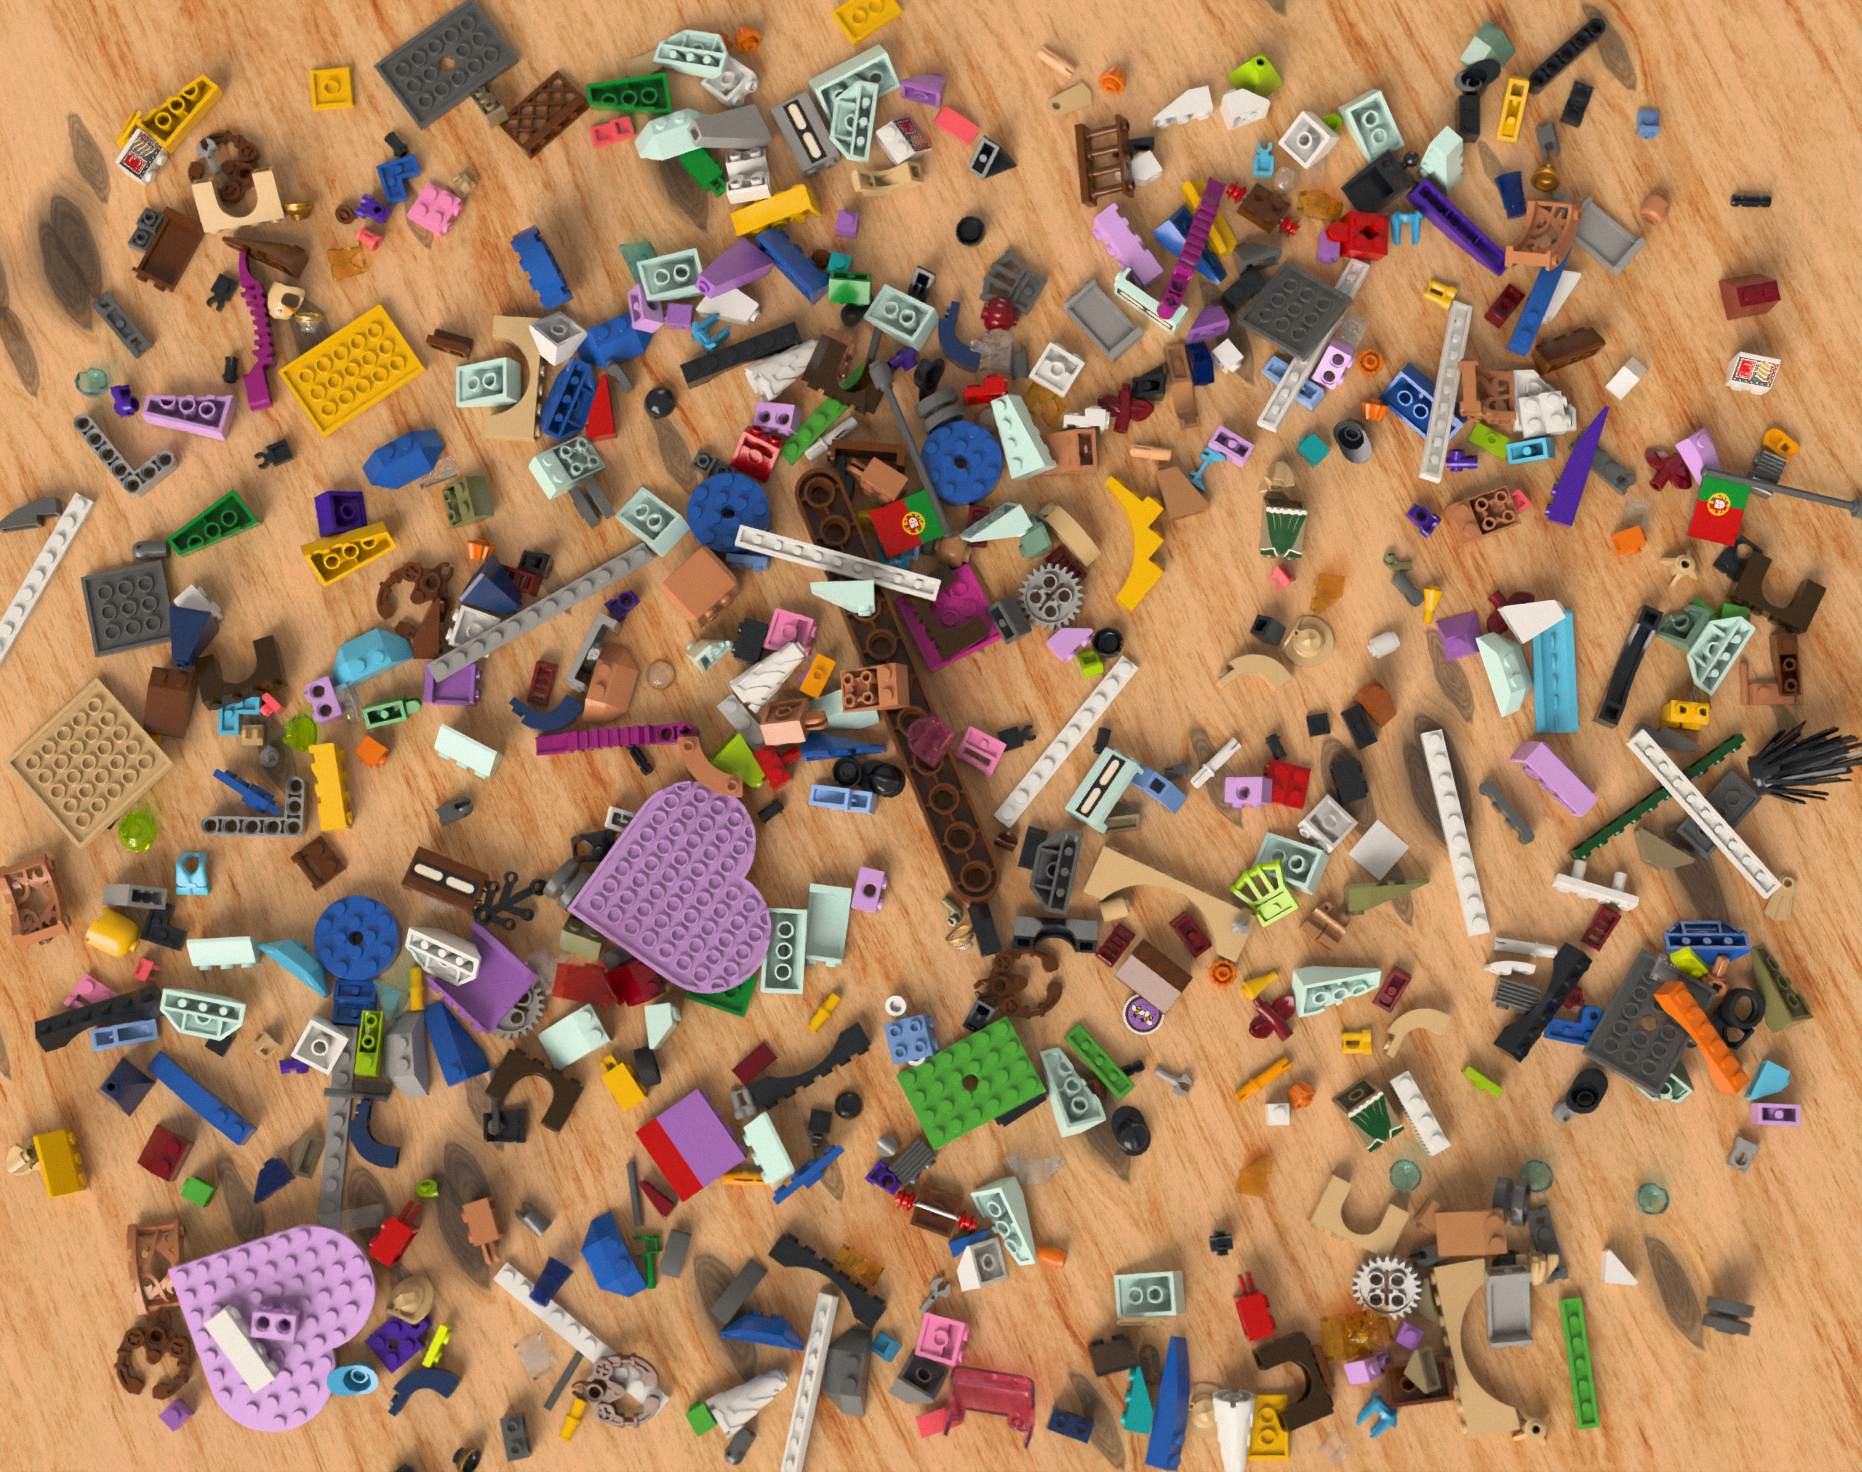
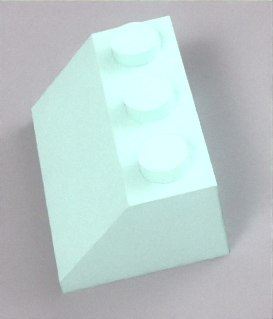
M442 723L434 746L439 751L437 755L446 760H449L451 757L457 760L456 765L467 770L470 767L475 770V775L483 779L486 776L492 779L504 757L491 748Z
M245 936L187 940L192 965L199 967L200 971L212 970V966H220V969H233V965H241V968H254V964L261 963L260 949L257 947L260 944V938Z
M672 1003L644 1006L650 1049H661L677 1028L678 1021L681 1020L680 1008Z
M764 1112L744 1127L745 1134L742 1137L746 1146L751 1145L754 1151L751 1155L756 1166L760 1164L763 1172L760 1174L765 1184L769 1183L771 1188L790 1180L794 1176V1167L767 1112Z

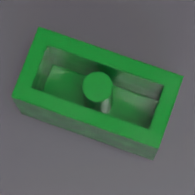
M831 271L829 277V302H834L835 304L854 303L857 306L870 304L872 273Z

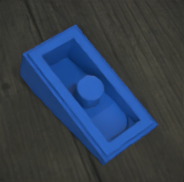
M989 1229L950 1240L949 1246L953 1258L964 1252L966 1246L973 1245L990 1234Z

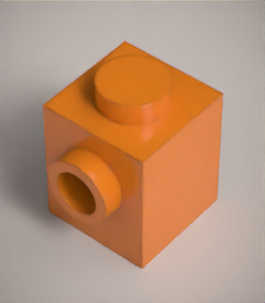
M1639 525L1617 532L1611 537L1618 556L1629 553L1630 556L1640 553L1641 548L1646 545L1647 541L1646 534Z
M368 735L365 736L355 750V753L363 757L361 762L370 768L373 765L378 768L381 765L384 766L389 760L390 755L388 754L391 752Z

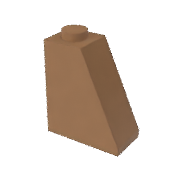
M1166 465L1158 468L1159 471H1156L1155 478L1168 522L1208 512L1210 508L1209 503L1177 466L1171 467Z

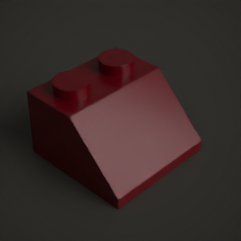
M634 956L608 971L628 1007L648 1002L666 992V987L659 974Z
M157 1124L137 1163L150 1173L168 1182L175 1181L195 1143Z

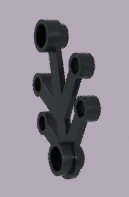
M507 871L504 874L505 885L499 902L492 906L495 894L500 890V884L497 881H488L484 903L478 906L473 913L474 921L481 926H487L492 922L508 931L515 929L516 921L509 917L504 919L495 914L505 911L520 916L522 920L531 921L534 918L533 910L529 908L522 909L514 906V904L533 894L537 896L544 895L543 890L547 882L538 878L534 879L529 887L510 896L514 884L518 881V875L516 872ZM510 874L514 876L512 881H509ZM494 883L496 887L492 891L490 887ZM536 883L539 884L538 890L534 888ZM526 911H529L528 918H525L524 916ZM485 912V917L481 919V913ZM508 921H511L512 924L508 928L506 924Z

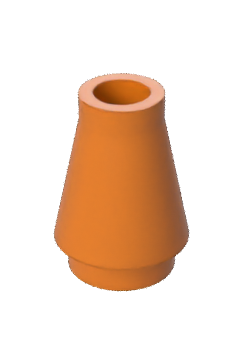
M1038 1245L1036 1256L1056 1269L1058 1267L1063 1269L1067 1252L1063 1251V1248L1042 1247Z

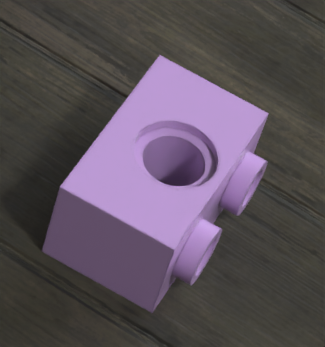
M638 283L627 293L632 328L654 333L664 324L661 301L647 302L643 284Z
M1219 425L1207 446L1212 451L1221 453L1227 460L1240 468H1243L1255 447Z
M1226 777L1224 802L1232 804L1233 808H1245V805H1251L1250 807L1263 808L1264 804H1271L1272 779L1265 777Z
M860 866L851 908L876 914L877 909L881 910L883 898L880 897L882 889L886 890L888 882L885 872ZM866 886H875L876 893L873 896H867L864 893Z
M1751 1103V1124L1801 1126V1105Z

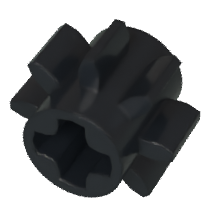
M1224 1229L1214 1230V1236H1209L1211 1252H1217L1218 1256L1229 1255L1228 1250L1233 1249L1231 1233L1226 1234Z

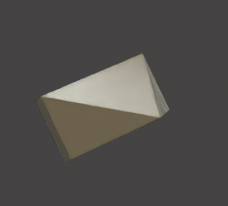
M1117 801L1103 822L1108 827L1104 834L1140 830L1139 811Z
M306 1133L288 1148L291 1173L311 1179L326 1139Z
M1421 1277V1283L1419 1284L1422 1285V1291L1419 1292L1421 1299L1417 1300V1307H1411L1433 1322L1436 1321L1429 1280L1426 1277Z
M1431 1345L1414 1350L1404 1371V1374L1424 1393L1441 1388Z

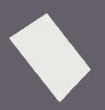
M1377 820L1348 854L1380 881L1406 852L1409 846Z

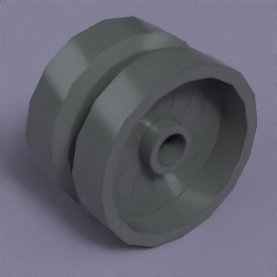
M950 387L937 391L921 400L914 407L918 418L925 419L922 426L927 435L932 434L942 425L961 421L967 415L963 405L956 403L958 395L954 388Z
M590 476L583 481V485L588 492L586 495L577 485L567 491L574 500L573 504L581 517L585 518L591 529L601 524V520L596 513L597 510L606 519H609L616 513L593 476Z
M573 858L567 860L556 871L543 890V894L551 900L559 897L557 905L566 912L592 876L588 870H583L579 873L581 865Z
M1499 1176L1495 1184L1492 1208L1503 1209L1504 1224L1507 1223L1510 1217L1512 1225L1525 1227L1531 1200L1530 1181L1517 1179L1513 1186L1511 1178Z
M1707 1295L1705 1306L1708 1309L1719 1312L1718 1315L1704 1314L1702 1325L1732 1335L1750 1336L1752 1325L1748 1322L1740 1321L1739 1316L1752 1318L1755 1306Z

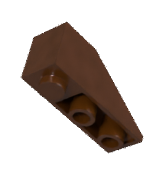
M436 594L414 633L413 659L439 658V653H443V641H439V633H443V621L439 620L440 613H444V600H440V594Z
M1797 633L1769 636L1770 658L1780 697L1800 696L1801 682Z

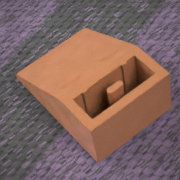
M1095 428L1073 429L1039 435L1043 443L1050 450L1049 454L1052 460H1055L1058 467L1038 474L1035 477L1097 473Z
M1507 485L1451 504L1444 510L1459 548L1521 524Z
M890 663L840 671L843 713L910 707L907 665Z

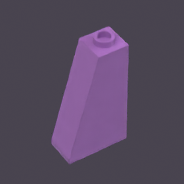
M742 237L699 274L694 287L709 299H712L767 276L770 273L774 260L745 237Z

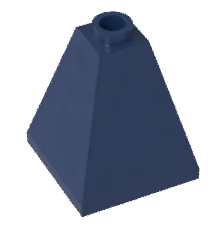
M493 553L471 577L459 597L461 602L509 615L511 612L516 613L522 605L519 602L522 596Z
M170 605L172 658L175 666L179 668L192 667L217 635L219 628L211 612Z
M122 1057L96 1092L130 1117L156 1082Z

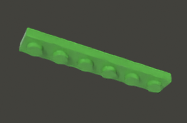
M861 364L840 387L848 389L855 385L860 379L865 366ZM836 396L834 400L828 398L799 427L798 434H793L784 443L785 445L780 455L792 466L804 455V451L812 446L849 408L839 403L840 398Z
M1581 1297L1558 1299L1577 1429L1600 1427Z

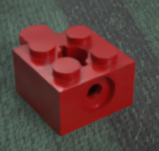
M1349 211L1341 217V222L1334 221L1327 226L1325 236L1328 241L1340 243V257L1379 261L1388 255L1389 215Z
M412 1200L406 1204L400 1215L385 1219L380 1227L382 1232L378 1237L374 1236L368 1245L370 1247L368 1254L388 1267L398 1264L420 1230L412 1222L420 1212L421 1206L416 1205L408 1218L405 1219L414 1205Z
M1250 1271L1245 1272L1250 1292H1247L1242 1274H1238L1237 1278L1242 1294L1233 1296L1245 1338L1248 1341H1254L1274 1335L1273 1329L1276 1328L1273 1316L1268 1314L1267 1308L1270 1307L1267 1295L1255 1289Z

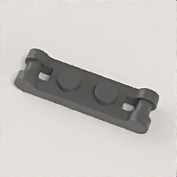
M106 292L102 295V299L98 302L94 301L91 305L134 357L138 359L142 356L141 353L144 350H149L153 346L113 297ZM106 305H111L108 309H103ZM139 339L141 343L135 347L132 343Z
M1582 431L1578 435V439L1568 446L1571 452H1573L1585 432ZM1597 445L1590 469L1614 491L1623 496L1627 492V488L1630 485L1633 486L1637 479ZM1619 476L1623 479L1621 483L1616 481Z
M1490 781L1481 784L1478 788L1479 793L1483 796L1487 795L1492 802V808L1498 814L1501 813L1504 816V822L1508 828L1514 829L1517 832L1519 843L1525 845L1534 840L1533 832L1496 786Z
M1541 1205L1535 1210L1530 1208L1527 1221L1536 1251L1546 1254V1259L1547 1254L1559 1255L1557 1271L1551 1273L1546 1283H1554V1280L1568 1279V1272L1562 1259L1547 1205ZM1542 1217L1543 1222L1537 1224L1536 1218Z

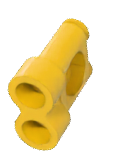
M1431 279L1428 284L1429 289L1428 291L1425 290L1423 297L1448 310L1458 288L1448 287ZM1431 289L1438 290V291L1442 292L1443 295L1440 296V295H1438V294H1435V293L1431 292L1430 290H1431Z
M1370 1029L1362 1030V1032L1341 1033V1041L1343 1040V1045H1341L1342 1054L1363 1053V1055H1372ZM1359 1040V1045H1346V1041Z

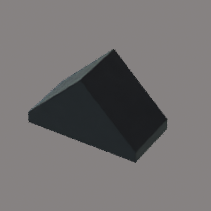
M918 265L907 295L926 303L936 283V274Z
M524 550L517 569L536 574L547 580L554 560L549 554Z
M978 997L962 1026L976 1033L986 1027L997 1007Z

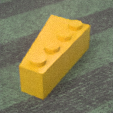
M203 74L182 88V91L174 97H169L157 109H152L147 116L134 122L141 131L164 147L170 155L223 95L220 88Z
M805 184L793 185L788 191L776 192L768 199H758L753 205L738 207L735 209V212L730 214L737 236L739 238L745 237L746 239L756 237L759 233L774 226L777 229H782L787 226L788 222L798 221V223L806 221L807 216L815 214L817 218L823 215L816 194Z
M383 521L300 545L305 559L324 588L397 548L391 533Z
M335 743L308 746L309 753H314L315 759L311 763L312 772L318 778L314 785L315 792L318 798L321 797V801L317 803L321 831L334 832L351 829L350 824H353L352 812H349L348 803H351L350 792L346 790V783L349 782L347 770L344 771V762L347 760L345 750H342V747Z

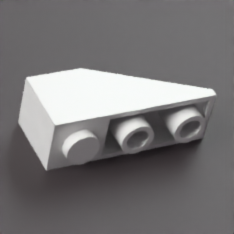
M1203 86L1187 90L1153 118L1152 127L1165 128L1172 123L1185 124L1191 119L1204 120L1209 118L1213 112L1209 87Z

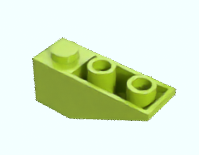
M362 1010L354 1071L359 1077L380 1078L383 1056L384 1012Z

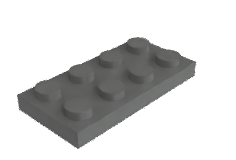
M1729 770L1704 797L1733 830L1762 799L1732 770ZM1690 815L1674 830L1705 859L1717 849L1716 844Z

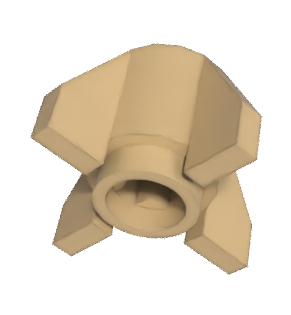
M1284 461L1272 463L1265 470L1264 479L1259 486V492L1264 493L1271 490L1272 492L1281 493L1285 499H1289L1291 493L1290 486H1294L1296 482V477L1291 467Z
M1688 549L1677 558L1662 557L1659 560V563L1667 567L1669 566L1670 574L1673 576L1668 585L1669 588H1673L1679 579L1686 576L1695 580L1700 576L1695 569L1694 560L1691 558V551Z
M32 1137L25 1141L22 1146L15 1142L9 1147L6 1158V1168L9 1173L19 1176L41 1169L37 1151L33 1148L34 1140Z
M1529 1248L1528 1257L1527 1254H1516L1515 1263L1517 1265H1528L1532 1272V1281H1529L1531 1285H1542V1282L1547 1281L1558 1265L1559 1255L1547 1254L1546 1259V1254L1536 1252L1534 1248Z
M1521 1407L1517 1408L1516 1410L1523 1420L1520 1426L1521 1431L1512 1436L1513 1440L1518 1441L1528 1437L1531 1440H1537L1542 1447L1546 1445L1544 1435L1546 1434V1423L1550 1419V1415L1546 1412L1537 1418L1535 1416H1528Z

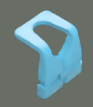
M208 852L181 853L176 863V894H210V885L208 884L205 863L209 858ZM189 857H199L197 870L193 874L189 873L184 868L183 863Z

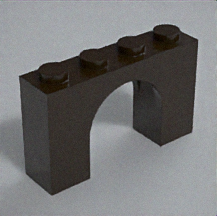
M822 334L801 380L807 382V387L817 392L819 389L823 390V395L833 400L835 396L840 398L839 403L850 407L851 404L856 406L854 410L863 415L866 412L875 414L884 394V391L882 392L881 389L875 388L869 373L870 368L868 365L875 362V360L868 359L862 375L855 385L848 389H842L837 380V370L848 346ZM890 368L891 373L893 375L895 370Z
M1755 550L1748 552L1726 597L1732 599L1731 602L1737 606L1749 608L1750 613L1766 617L1769 623L1785 627V631L1790 634L1805 633L1827 588L1810 579L1804 580L1800 583L1791 603L1787 607H1775L1765 599L1762 592V581L1772 559Z
M947 563L926 575L941 580L937 596L957 585V579ZM907 593L903 596L907 605L914 607L916 611L914 616L919 624L924 623L927 628L925 634L930 641L934 640L938 647L935 649L941 659L945 658L947 662L990 636V632L980 616L959 628L945 629L938 626L931 617L930 607L933 602L932 600Z
M273 635L253 641L257 666L254 673L247 680L240 683H227L223 680L220 662L214 654L197 659L194 667L201 699L209 711L219 710L223 706L238 704L242 700L259 697L266 692L278 691L283 687L289 686L280 646Z
M509 1048L484 1092L485 1096L504 1105L519 1080L527 1076L544 1078L551 1085L554 1094L552 1103L544 1115L541 1125L560 1135L584 1091V1087L581 1086L582 1082L573 1077L570 1080L563 1077L564 1073L554 1067L551 1070L544 1067L545 1063L535 1057L533 1060L527 1058V1053L518 1048L514 1050Z
M1295 1331L1251 1350L1259 1370H1268L1290 1361L1299 1366L1305 1376V1390L1300 1399L1274 1411L1283 1432H1291L1334 1413L1332 1408L1334 1407L1333 1400L1330 1395H1327L1325 1390L1326 1383L1317 1369V1359L1309 1348L1310 1340L1303 1331Z

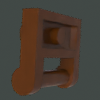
M322 836L317 837L290 858L294 864H298L313 884L312 888L315 891L324 887L347 869ZM310 856L323 873V878L319 879L304 860V857Z

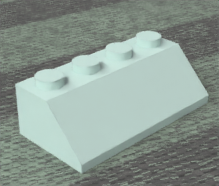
M879 44L808 81L829 123H832L835 98L853 86L857 81L879 84L877 99L901 87L887 52Z
M768 908L771 919V940L768 952L762 962L760 992L803 994L808 910Z

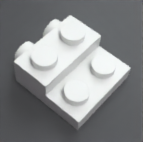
M728 55L723 73L715 79L705 78L701 85L732 110L735 107L742 106L745 96L757 89L759 80L753 71Z
M1050 342L1031 371L1029 378L1064 399L1070 387L1075 383L1083 370L1085 362H1083V358L1075 353L1071 355L1066 352L1065 347L1061 344Z
M1561 390L1517 399L1523 439L1564 434L1567 431V427H1570L1569 415H1565L1564 408L1567 407V400L1565 395H1561Z
M1100 406L1085 408L1084 416L1074 412L1064 415L1062 431L1095 428V435H1103L1104 429H1108L1110 412H1106V409H1102Z
M461 605L460 610L455 609L452 617L455 624L453 629H448L445 640H448V646L456 648L499 624L501 619Z
M1327 794L1297 826L1300 828L1299 832L1303 837L1310 838L1315 843V848L1323 850L1328 855L1358 822Z

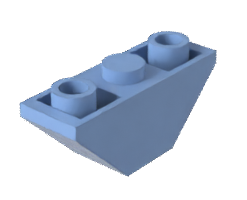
M1140 764L1139 766L1144 773L1142 775L1136 773L1130 783L1176 814L1187 799V796L1156 771Z

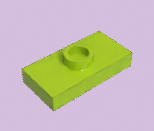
M1479 422L1476 423L1467 440L1502 460L1507 455L1506 444L1514 442Z
M1465 1066L1461 1071L1462 1074L1474 1081L1472 1085L1480 1091L1486 1090L1495 1097H1500L1503 1093L1501 1087L1471 1066Z

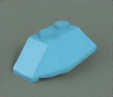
M376 628L339 647L331 675L339 692L342 693L413 659V651L406 638Z
M288 939L261 943L257 946L324 998L329 997L327 969L320 962L315 952L311 954L306 950L307 946L298 939L296 941Z

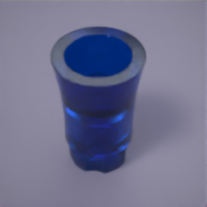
M1511 172L1494 178L1507 218L1515 219L1525 216L1527 209L1522 185V172Z
M549 1256L541 1275L533 1286L529 1298L536 1304L546 1308L574 1272L565 1264Z

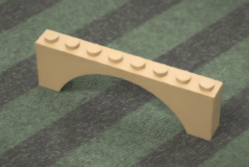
M1109 845L1108 848L1105 846L1102 848L1082 893L1102 901L1114 892L1133 886H1156L1173 891L1194 905L1204 917L1213 937L1215 955L1236 963L1256 919V916L1252 915V910L1245 907L1241 909L1234 907V902L1226 898L1219 900L1214 897L1215 893L1206 889L1202 892L1195 888L1196 885L1187 880L1184 883L1176 880L1177 876L1166 871L1163 874L1157 871L1158 867L1147 862L1144 865L1138 862L1139 858L1134 855L1127 854L1125 856L1120 854V849ZM1239 917L1242 920L1245 917L1248 919L1243 924L1249 928V932L1245 935L1239 934L1238 929L1233 934L1230 932L1233 929L1231 924Z
M1476 1257L1430 1266L1429 1280L1431 1285L1434 1284L1436 1293H1433L1435 1306H1439L1440 1314L1437 1315L1438 1323L1444 1330L1442 1343L1444 1348L1448 1349L1449 1368L1453 1373V1378H1451L1452 1387L1458 1397L1455 1400L1457 1412H1461L1462 1421H1459L1461 1433L1465 1434L1467 1438L1472 1439L1519 1430L1516 1408L1494 1399L1477 1384L1466 1365L1462 1353L1461 1323L1471 1297L1485 1283L1484 1268H1486L1484 1258Z

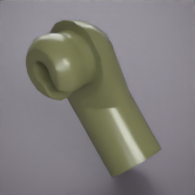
M1391 551L1384 554L1383 562L1391 571L1412 570L1411 560L1399 561Z
M947 896L941 904L949 910L948 924L955 927L962 921V909Z

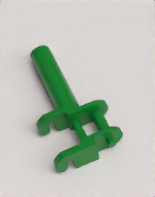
M650 1235L633 1237V1240L644 1239L646 1241V1254L635 1255V1258L645 1257L648 1289L656 1288L652 1253L659 1255V1252H662V1250H659L658 1239H661V1237H657V1235H654L653 1238H650ZM649 1240H654L655 1250L650 1251Z

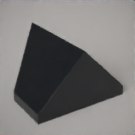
M984 135L967 170L984 180L990 176L1017 167V165L1002 146Z
M1166 362L1140 377L1133 378V399L1163 401L1166 386Z

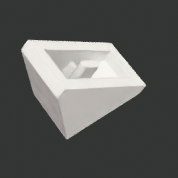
M1632 357L1605 387L1621 400L1648 369Z
M609 806L604 827L623 833L636 814Z
M1605 1248L1602 1250L1601 1282L1636 1285L1638 1283L1610 1249Z

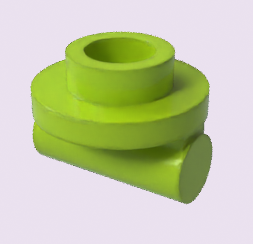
M1329 114L1321 117V120L1334 132L1341 129L1342 116Z
M427 1179L419 1182L416 1186L417 1198L439 1196L436 1182Z

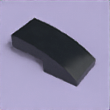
M1578 81L1574 82L1560 122L1579 128L1594 87Z
M1140 137L1129 140L1130 157L1133 158L1134 150L1153 151L1155 137ZM1119 152L1112 153V157L1119 158Z
M837 455L839 477L849 499L854 500L855 480L853 476H847L845 471L847 458L845 455Z

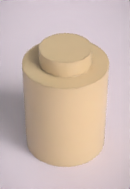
M1123 896L1098 903L1104 923L1128 916V911H1131L1128 899H1124Z

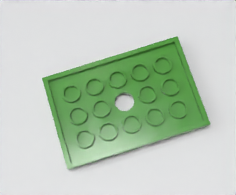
M1008 1016L929 1057L924 1063L913 1066L896 1075L934 1151L1046 1092ZM968 1075H975L979 1081L977 1088L973 1091H967L963 1087V1080Z

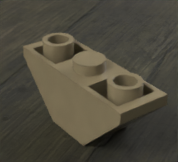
M488 85L478 88L471 95L491 128L509 119L504 106Z
M1647 827L1636 828L1633 832L1641 861L1659 872L1688 865L1695 861L1694 858L1690 857V852L1682 848L1678 850L1672 846L1673 843L1670 840L1656 837L1654 835L1655 832Z

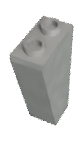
M755 104L696 118L687 128L695 147L761 149L766 148L772 140L771 133Z

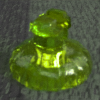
M307 714L295 715L287 724L282 726L281 730L286 731V737H281L282 742L290 744L298 752L309 751L308 746L315 745L317 742L316 724Z
M142 813L129 814L122 820L118 829V838L122 846L133 852L145 851L150 848L157 834V828L153 819Z

